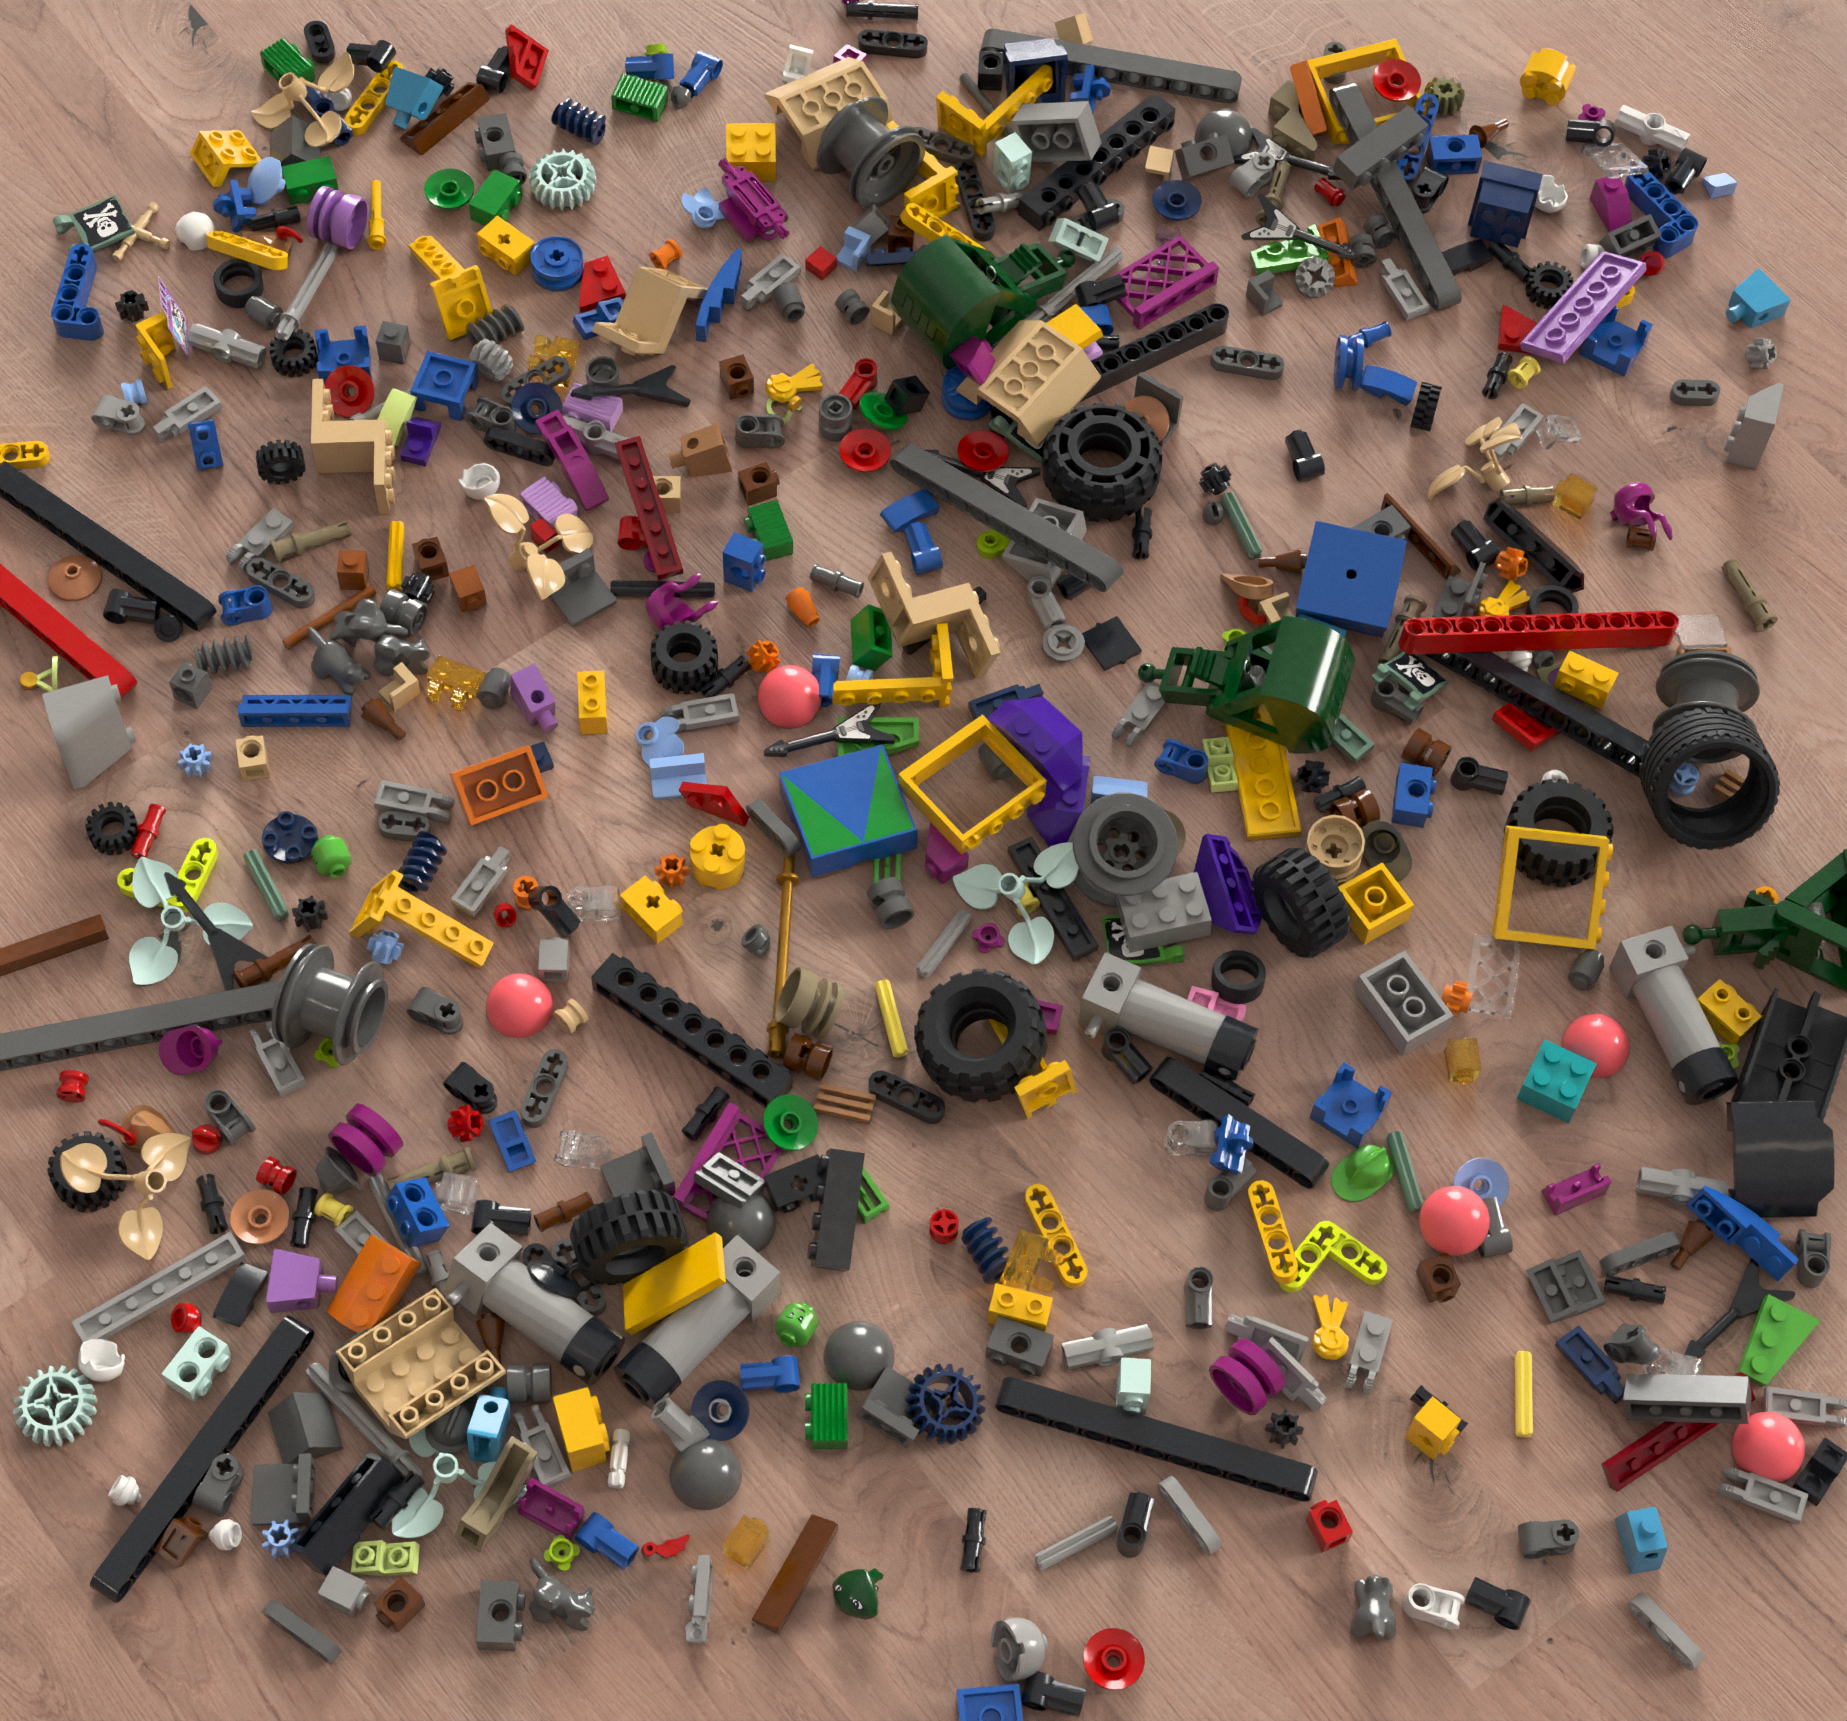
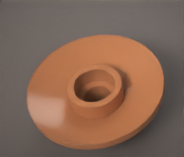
M1138 396L1131 399L1125 405L1126 411L1130 413L1135 411L1145 418V425L1150 424L1157 434L1158 443L1165 437L1170 420L1168 411L1161 401L1151 396Z
M71 555L60 559L52 566L48 574L50 590L55 596L66 601H79L88 598L97 591L102 581L99 565L93 559L83 555Z
M266 1189L253 1190L241 1196L234 1204L230 1214L231 1227L235 1235L248 1244H268L278 1239L286 1230L290 1218L289 1208L286 1201L276 1192ZM259 1218L267 1219L263 1224L259 1225L256 1223Z

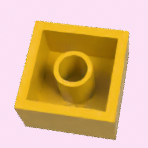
M775 123L726 124V159L733 167L743 166L748 173L753 172L760 181H776Z
M1383 863L1338 887L1345 897V904L1349 908L1348 915L1351 917L1349 926L1364 945L1407 922L1414 908L1413 902Z
M586 1387L553 1397L556 1417L571 1471L575 1472L606 1463L605 1452L610 1451L609 1438L605 1424L602 1422L597 1396L591 1397L589 1389Z

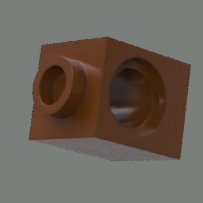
M890 215L888 253H896V248L910 247L912 252L915 231L907 227L902 222L900 216Z
M744 354L719 361L720 378L730 400L738 397L743 398L754 393V377Z
M767 462L738 471V487L748 506L777 496V485L780 484L776 471H771Z
M438 537L425 538L412 544L419 572L429 576L432 581L449 576L447 561Z
M1444 1253L1420 1261L1416 1273L1429 1303L1437 1300L1440 1303H1444L1453 1299L1461 1283L1449 1255ZM1433 1277L1443 1278L1446 1284L1436 1283Z
M400 1576L374 1602L378 1612L375 1616L387 1629L393 1626L400 1632L425 1606L423 1597ZM403 1601L406 1603L401 1611H390V1607L394 1602Z

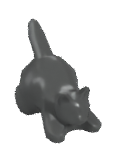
M362 599L358 602L354 613L340 611L336 614L334 620L337 622V626L329 638L335 641L342 639L350 643L352 647H356V639L370 640L382 634L407 635L409 632L402 626L388 624L384 613L377 607L375 601Z
M309 627L307 629L309 637L317 646L313 661L311 662L313 673L323 680L331 676L344 694L353 695L355 693L354 685L360 684L363 680H368L371 673L360 666V662L356 663L348 656L345 647L335 640L326 641L315 629Z
M383 635L370 639L375 643L376 660L374 668L384 676L393 675V668L401 662L409 671L415 674L422 675L428 672V666L423 662L430 658L431 653L425 645L423 637H420L414 643L398 639L392 635Z
M532 1557L530 1559L531 1569L539 1579L536 1589L533 1590L532 1594L534 1600L529 1607L532 1616L541 1623H548L554 1616H560L570 1627L581 1631L587 1630L589 1624L585 1618L593 1615L595 1611L592 1598L593 1589L588 1588L583 1593L569 1590L560 1580L549 1576L538 1560Z
M1376 1574L1369 1576L1366 1581L1359 1579L1355 1582V1593L1359 1601V1608L1351 1622L1352 1632L1360 1638L1369 1633L1374 1634L1378 1638L1384 1637L1385 1640L1394 1638L1396 1635V1618L1393 1610L1390 1608L1393 1585L1387 1577L1383 1578Z

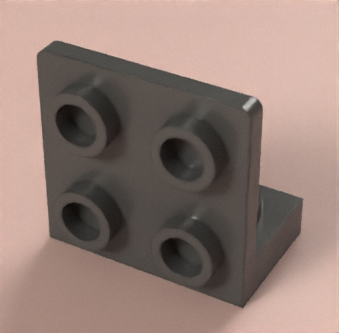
M1140 372L1136 380L1134 398L1138 396L1154 397L1164 404L1169 414L1170 421L1167 434L1158 443L1162 447L1179 426L1183 396L1176 390L1159 383L1155 378Z
M588 548L559 563L565 575V583L560 590L551 594L550 598L571 626L574 627L617 603L616 597L595 571L594 555Z
M1480 563L1472 583L1449 575L1432 618L1473 616L1476 603L1478 604L1488 575L1483 573L1485 563Z
M652 1132L641 1136L642 1147L638 1150L600 1166L613 1198L628 1192L630 1194L639 1190H644L645 1192L657 1190L659 1193L665 1192L670 1196H673L676 1192L675 1181Z
M886 1367L856 1417L907 1449L918 1434V1428L920 1427L918 1423L914 1424L911 1421L914 1414L905 1413V1409L911 1405L905 1401V1397L911 1394L908 1391V1386L913 1382L890 1367ZM925 1404V1408L929 1413L931 1408Z
M311 1453L299 1454L298 1464H263L254 1466L251 1508L252 1525H272L273 1520L277 1524H283L286 1519L289 1520L290 1525L310 1523L314 1513L316 1464Z

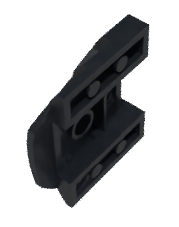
M1814 1101L1726 1102L1727 1131L1733 1132L1734 1188L1728 1189V1196L1761 1218L1817 1217L1818 1203L1834 1189L1835 1167L1833 1130L1817 1117Z

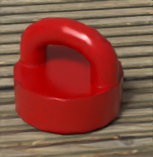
M1647 251L1639 258L1640 262L1646 263L1647 270L1643 273L1644 275L1656 276L1665 269V260L1659 252Z
M204 1124L192 1130V1142L194 1148L199 1153L212 1154L220 1148L222 1137L216 1126Z
M178 1303L174 1307L171 1314V1325L175 1332L194 1333L198 1326L201 1327L202 1318L196 1306L189 1303Z

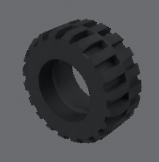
M1547 779L1543 780L1541 785L1534 783L1528 786V789L1523 790L1517 796L1516 801L1513 802L1505 826L1536 829L1534 824L1538 821L1557 819L1568 823L1580 834L1606 836L1610 839L1609 844L1612 842L1611 838L1614 833V826L1611 824L1612 816L1608 810L1605 811L1606 804L1601 798L1597 800L1595 798L1596 793L1591 789L1585 790L1582 788V784L1574 782V784L1567 783L1566 779H1558L1557 782ZM1519 838L1516 868L1520 872L1525 871L1528 873L1527 877L1533 881L1535 878L1541 880L1543 885L1550 886L1551 883H1556V887H1566L1568 882L1571 885L1581 883L1583 878L1589 879L1594 875L1598 847L1578 844L1570 847H1561L1547 841Z
M1288 848L1255 869L1251 884L1253 885L1252 893L1256 898V906L1260 909L1261 916L1267 922L1270 931L1277 936V940L1282 945L1284 944L1291 953H1295L1299 957L1314 958L1347 936L1351 917L1348 915L1349 908L1345 904V897L1342 891L1339 890L1336 880L1329 874V870L1320 864L1319 859L1311 856L1310 852L1301 848Z
M639 1190L630 1194L627 1192L615 1198H607L600 1204L596 1203L590 1207V1210L582 1212L579 1218L575 1219L570 1230V1239L581 1274L590 1282L600 1285L604 1283L608 1285L625 1284L685 1250L689 1240L677 1201L667 1193H659L657 1190H650L649 1192Z

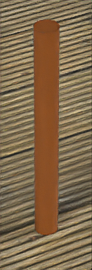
M369 585L282 640L284 646L287 649L293 647L309 636L307 632L309 627L318 631L334 621V617L340 611L348 612L356 607L360 600L369 599L377 594L375 588Z

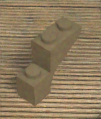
M1287 80L1270 99L1268 113L1275 119L1280 120L1273 127L1271 139L1289 151L1291 155L1315 161V152L1318 144L1300 115L1302 110L1295 85Z
M513 1436L509 1439L479 1495L461 1518L455 1538L479 1553L484 1549L499 1530L506 1510L525 1488L538 1453L537 1451Z

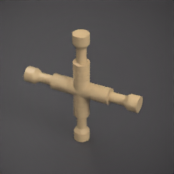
M150 202L146 213L139 217L134 226L132 225L135 234L124 238L121 242V247L114 251L112 258L115 261L120 262L122 260L124 252L130 249L137 238L149 243L159 244L161 248L166 250L170 247V240L155 237L153 233L143 230L149 223L151 215L159 209L155 202Z

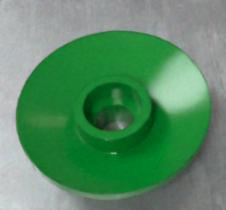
M448 168L433 173L427 179L424 190L427 200L432 205L441 209H456L464 206L472 199L475 188L472 178L467 173L458 169Z
M869 392L861 397L859 402L860 411L872 424L887 430H897L905 426L908 414L898 416L884 400L885 393Z
M785 1094L776 1097L767 1105L763 1114V1127L767 1137L777 1147L788 1151H797L807 1147L814 1140L818 1131V1118L811 1104L797 1095ZM784 1121H787V1122L790 1123V1125H791V1129H790V1130H788L787 1128H785V1126H784V1124H783Z

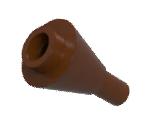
M1502 119L1496 123L1473 125L1469 130V135L1478 134L1480 148H1484L1500 131L1509 127V122L1507 119Z
M1301 548L1278 554L1275 557H1259L1258 565L1259 568L1276 567V569L1302 574V569H1305L1307 553H1302Z
M371 698L363 705L361 718L389 731L398 741L405 737L406 732L395 723L381 698L375 700Z
M1696 1220V1222L1688 1221L1681 1242L1682 1246L1670 1265L1680 1271L1690 1256H1693L1713 1239V1235L1710 1232L1712 1229L1701 1220Z
M486 1313L481 1315L482 1319L476 1321L486 1350H489L501 1364L500 1349L505 1320L495 1313Z

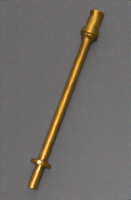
M795 853L789 857L784 854L783 873L776 876V883L782 886L773 1020L767 1024V1032L769 1033L767 1055L773 1058L785 1056L786 1034L789 1033V1027L776 1022L774 1017L777 1000L787 980L793 887L800 884V877L794 874Z

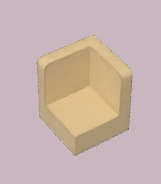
M1085 13L1054 22L1059 40L1079 44L1093 41Z
M1150 146L1145 171L1164 175L1163 183L1169 181L1174 150Z
M884 290L872 305L871 325L893 335L903 321L893 311L891 304H889L890 292Z
M1287 592L1259 602L1257 615L1259 617L1265 615L1267 618L1266 623L1262 627L1282 620L1283 615L1293 616L1288 609L1290 596Z
M402 662L393 668L395 680L379 690L380 696L394 711L421 694L418 679Z

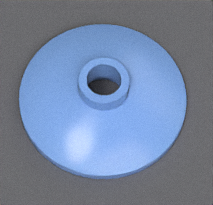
M1475 1158L1459 1168L1454 1177L1453 1186L1470 1189L1481 1199L1496 1197L1500 1207L1508 1195L1509 1179L1506 1171L1499 1163L1488 1158ZM1480 1179L1481 1186L1474 1189V1182Z

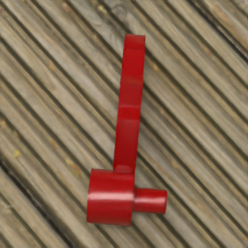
M687 1534L677 1539L666 1540L661 1545L646 1542L641 1548V1553L645 1557H651L654 1553L664 1558L669 1556L676 1557L679 1551L685 1550V1543L689 1540L690 1535Z

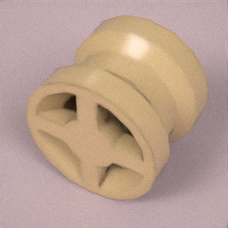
M572 998L566 1002V1006L563 1009H557L553 1013L560 1027L570 1035L576 1031L577 1025L584 1024L589 1020L581 1005Z

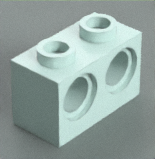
M1016 132L995 142L993 176L1009 194L1024 189L1030 183L1032 151Z
M1059 218L1054 225L1048 242L1064 250H1070L1087 261L1099 262L1109 238L1069 219Z
M198 1326L162 1372V1376L167 1385L193 1402H196L200 1396L206 1395L210 1390L212 1380L217 1373L223 1372L227 1368L232 1354L226 1343ZM215 1350L212 1357L202 1358V1354L205 1351ZM191 1373L197 1374L193 1381L183 1382L186 1375Z
M1121 1358L1116 1378V1408L1139 1415L1145 1414L1151 1390V1359Z

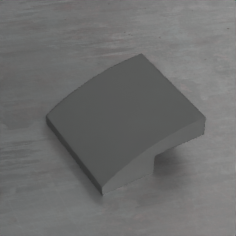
M1581 1250L1555 1261L1552 1258L1526 1270L1551 1323L1569 1319L1606 1304Z

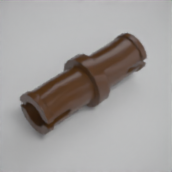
M586 1191L584 1194L566 1202L563 1200L557 1202V1206L534 1215V1220L539 1231L543 1232L559 1223L571 1222L573 1217L590 1210L594 1203L590 1194Z

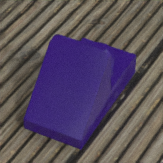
M415 417L406 423L408 436L402 448L400 458L404 462L426 466L442 425L438 421Z

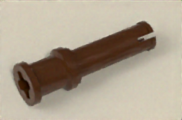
M308 935L264 960L262 958L256 959L251 966L241 971L235 970L233 976L239 988L255 986L263 981L269 982L273 974L289 965L291 959L300 948L309 943L316 944L311 935Z

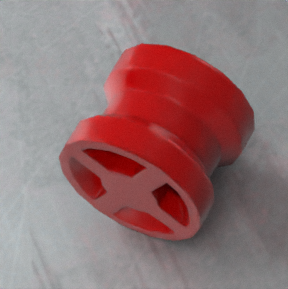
M77 1070L62 1071L59 1076L61 1086L58 1087L56 1096L60 1100L71 1103L84 1101L86 1098L84 1087L88 1084L89 1076Z
M940 1209L933 1213L930 1218L929 1230L931 1238L939 1244L953 1242L958 1235V1216L949 1209Z

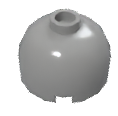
M1010 1617L994 1623L991 1632V1648L997 1647L1000 1659L994 1658V1662L1000 1675L1006 1681H1020L1041 1669L1048 1650V1642L1045 1635L1041 1633L1040 1629L1032 1621L1020 1617Z

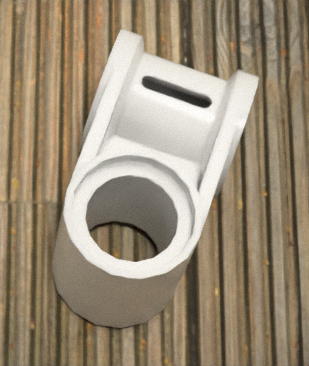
M1419 1583L1410 1588L1405 1595L1402 1607L1404 1612L1412 1618L1432 1623L1444 1629L1457 1630L1460 1625L1458 1621L1460 1605L1464 1604L1465 1597L1457 1592L1442 1590ZM1412 1596L1422 1597L1425 1606L1420 1607L1416 1605Z

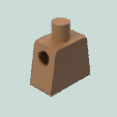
M719 423L683 435L680 438L682 450L668 453L671 467L676 468L687 465L692 477L732 471L728 448Z

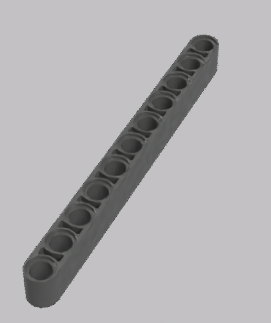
M988 29L984 33L980 51L1003 52V64H1005L1004 44L1047 38L1000 29ZM1053 39L1057 46L1063 45L1068 54L1067 75L1069 76L1085 73L1086 65H1094V75L1098 78H1105L1106 82L1222 103H1234L1239 96L1242 77L1233 70Z
M1354 82L1329 90L1331 106L1351 146L1378 127L1358 86ZM1394 160L1383 173H1376L1369 182L1393 229L1397 233V237L1432 307L1435 310H1440L1459 304L1462 300L1460 288Z
M907 443L890 460L891 467L900 476L926 489L929 493L1098 591L1106 592L1124 574L1122 566L1112 557L912 443Z
M280 981L1 1033L0 1071L161 1041L167 1032L187 1026H198L200 1028H207L210 1031L269 1021L272 1020L274 1000Z

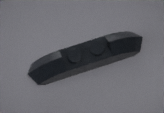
M1500 498L1488 504L1483 517L1485 522L1513 548L1524 551L1523 557L1554 585L1561 586L1571 593L1584 590V573L1579 566L1534 524Z

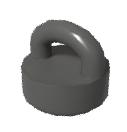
M757 924L745 932L741 943L749 952L762 956L769 949L770 937L768 931L760 924Z

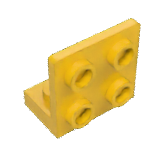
M237 130L199 131L190 152L191 157L213 187H222L231 167H254L262 160L245 135Z
M162 311L135 325L138 333L135 339L142 350L139 353L145 365H151L153 368L152 373L157 382H163L166 388L170 389L173 386L164 356L175 350L176 347L172 333L168 328L167 316Z

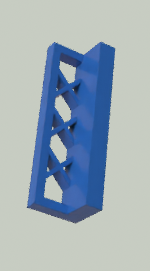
M243 695L242 704H238V716L241 727H350L352 695Z

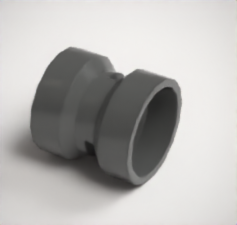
M507 152L500 156L498 161L502 173L519 180L520 185L525 183L527 174L523 167L522 155L518 152Z
M1382 213L1371 216L1363 225V229L1372 236L1374 245L1378 249L1387 247L1396 239L1397 233L1392 226H1388V220Z
M1360 233L1351 237L1348 244L1360 255V259H1351L1353 266L1356 268H1368L1374 265L1377 257L1373 249L1374 242L1372 236Z
M854 289L844 291L836 299L835 306L841 313H845V318L851 325L862 322L870 312V308L865 302L860 301V296Z

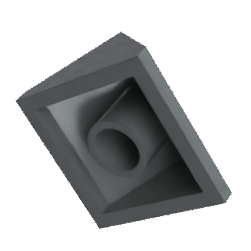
M291 115L271 131L270 157L278 159L281 162V167L321 158V147H311L305 141V131L310 124L294 115Z
M292 1393L268 1412L283 1464H298L299 1454L311 1453L313 1459L343 1449L329 1400L323 1393Z

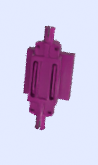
M726 158L721 159L718 166L725 172L722 176V184L727 188L728 198L719 203V211L746 242L758 236L765 241H771L777 238L778 235L781 239L787 238L789 231L782 224L788 221V214L783 210L778 201L753 172L748 173L743 166L733 167Z

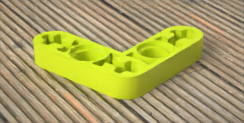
M201 838L194 842L178 873L179 879L186 883V891L195 902H197L219 855L216 844L209 838ZM206 848H209L210 853H205V854L203 855V857H202V862H203V864H201V863H200V860H201L200 851H205ZM135 868L124 869L117 877L119 889L124 895L136 899L132 883L127 886L125 882L133 879ZM191 870L201 872V876L196 880H188L186 878L187 873ZM176 895L166 899L169 906H177L183 913L188 912L182 902H178ZM161 902L157 905L163 907Z
M1323 1221L1314 1227L1294 1252L1298 1267L1301 1269L1296 1281L1289 1284L1279 1283V1285L1288 1293L1298 1292L1327 1256L1369 1285H1376L1383 1281L1387 1272V1265L1380 1256L1330 1221ZM1327 1231L1330 1232V1239L1326 1238L1320 1248L1317 1243L1320 1240L1321 1234ZM1347 1246L1352 1247L1356 1250L1357 1257L1355 1259H1347L1342 1255L1341 1250ZM1306 1250L1312 1251L1316 1254L1317 1260L1314 1263H1306L1302 1260L1301 1253ZM1362 1256L1366 1257L1364 1263L1362 1262L1361 1266L1358 1267L1357 1265ZM1285 1264L1281 1270H1283L1284 1273H1288L1289 1269L1286 1267ZM1377 1266L1379 1268L1377 1273L1375 1272L1373 1275L1368 1273L1369 1267Z

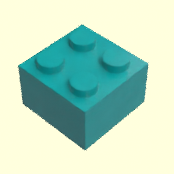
M1544 1039L1517 1099L1569 1123L1597 1063Z

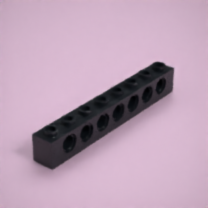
M1155 92L1099 135L1101 145L1092 160L1066 161L1019 198L1018 215L1038 231L1042 230L1045 226L1053 224L1060 214L1068 212L1073 204L1080 199L1078 191L1085 184L1090 182L1098 185L1103 184L1109 175L1114 171L1118 172L1131 158L1137 157L1143 148L1147 145H1152L1163 132H1168L1175 123L1176 108Z
M612 953L591 976L593 990L764 1108L773 1099L788 1094L793 1088L791 1072L785 1066L774 1064L762 1050L758 1048L754 1050L746 1044L740 1035L736 1033L731 1034L723 1029L722 1024L712 1017L709 1019L704 1016L693 1003H685L674 990L669 987L664 988L656 983L655 978L647 972L642 973L634 968L633 963L626 957L622 956L620 958ZM626 981L633 983L632 985L627 987L620 985L621 983ZM645 997L655 998L651 1002L643 1001ZM668 1012L677 1013V1015L674 1017L665 1016V1014ZM691 1027H696L700 1029L698 1032L690 1033L687 1031ZM712 1043L722 1044L719 1048H712L709 1045ZM736 1058H742L745 1060L741 1064H735L732 1062V1060ZM762 1073L767 1075L768 1077L760 1080L755 1078L754 1076Z

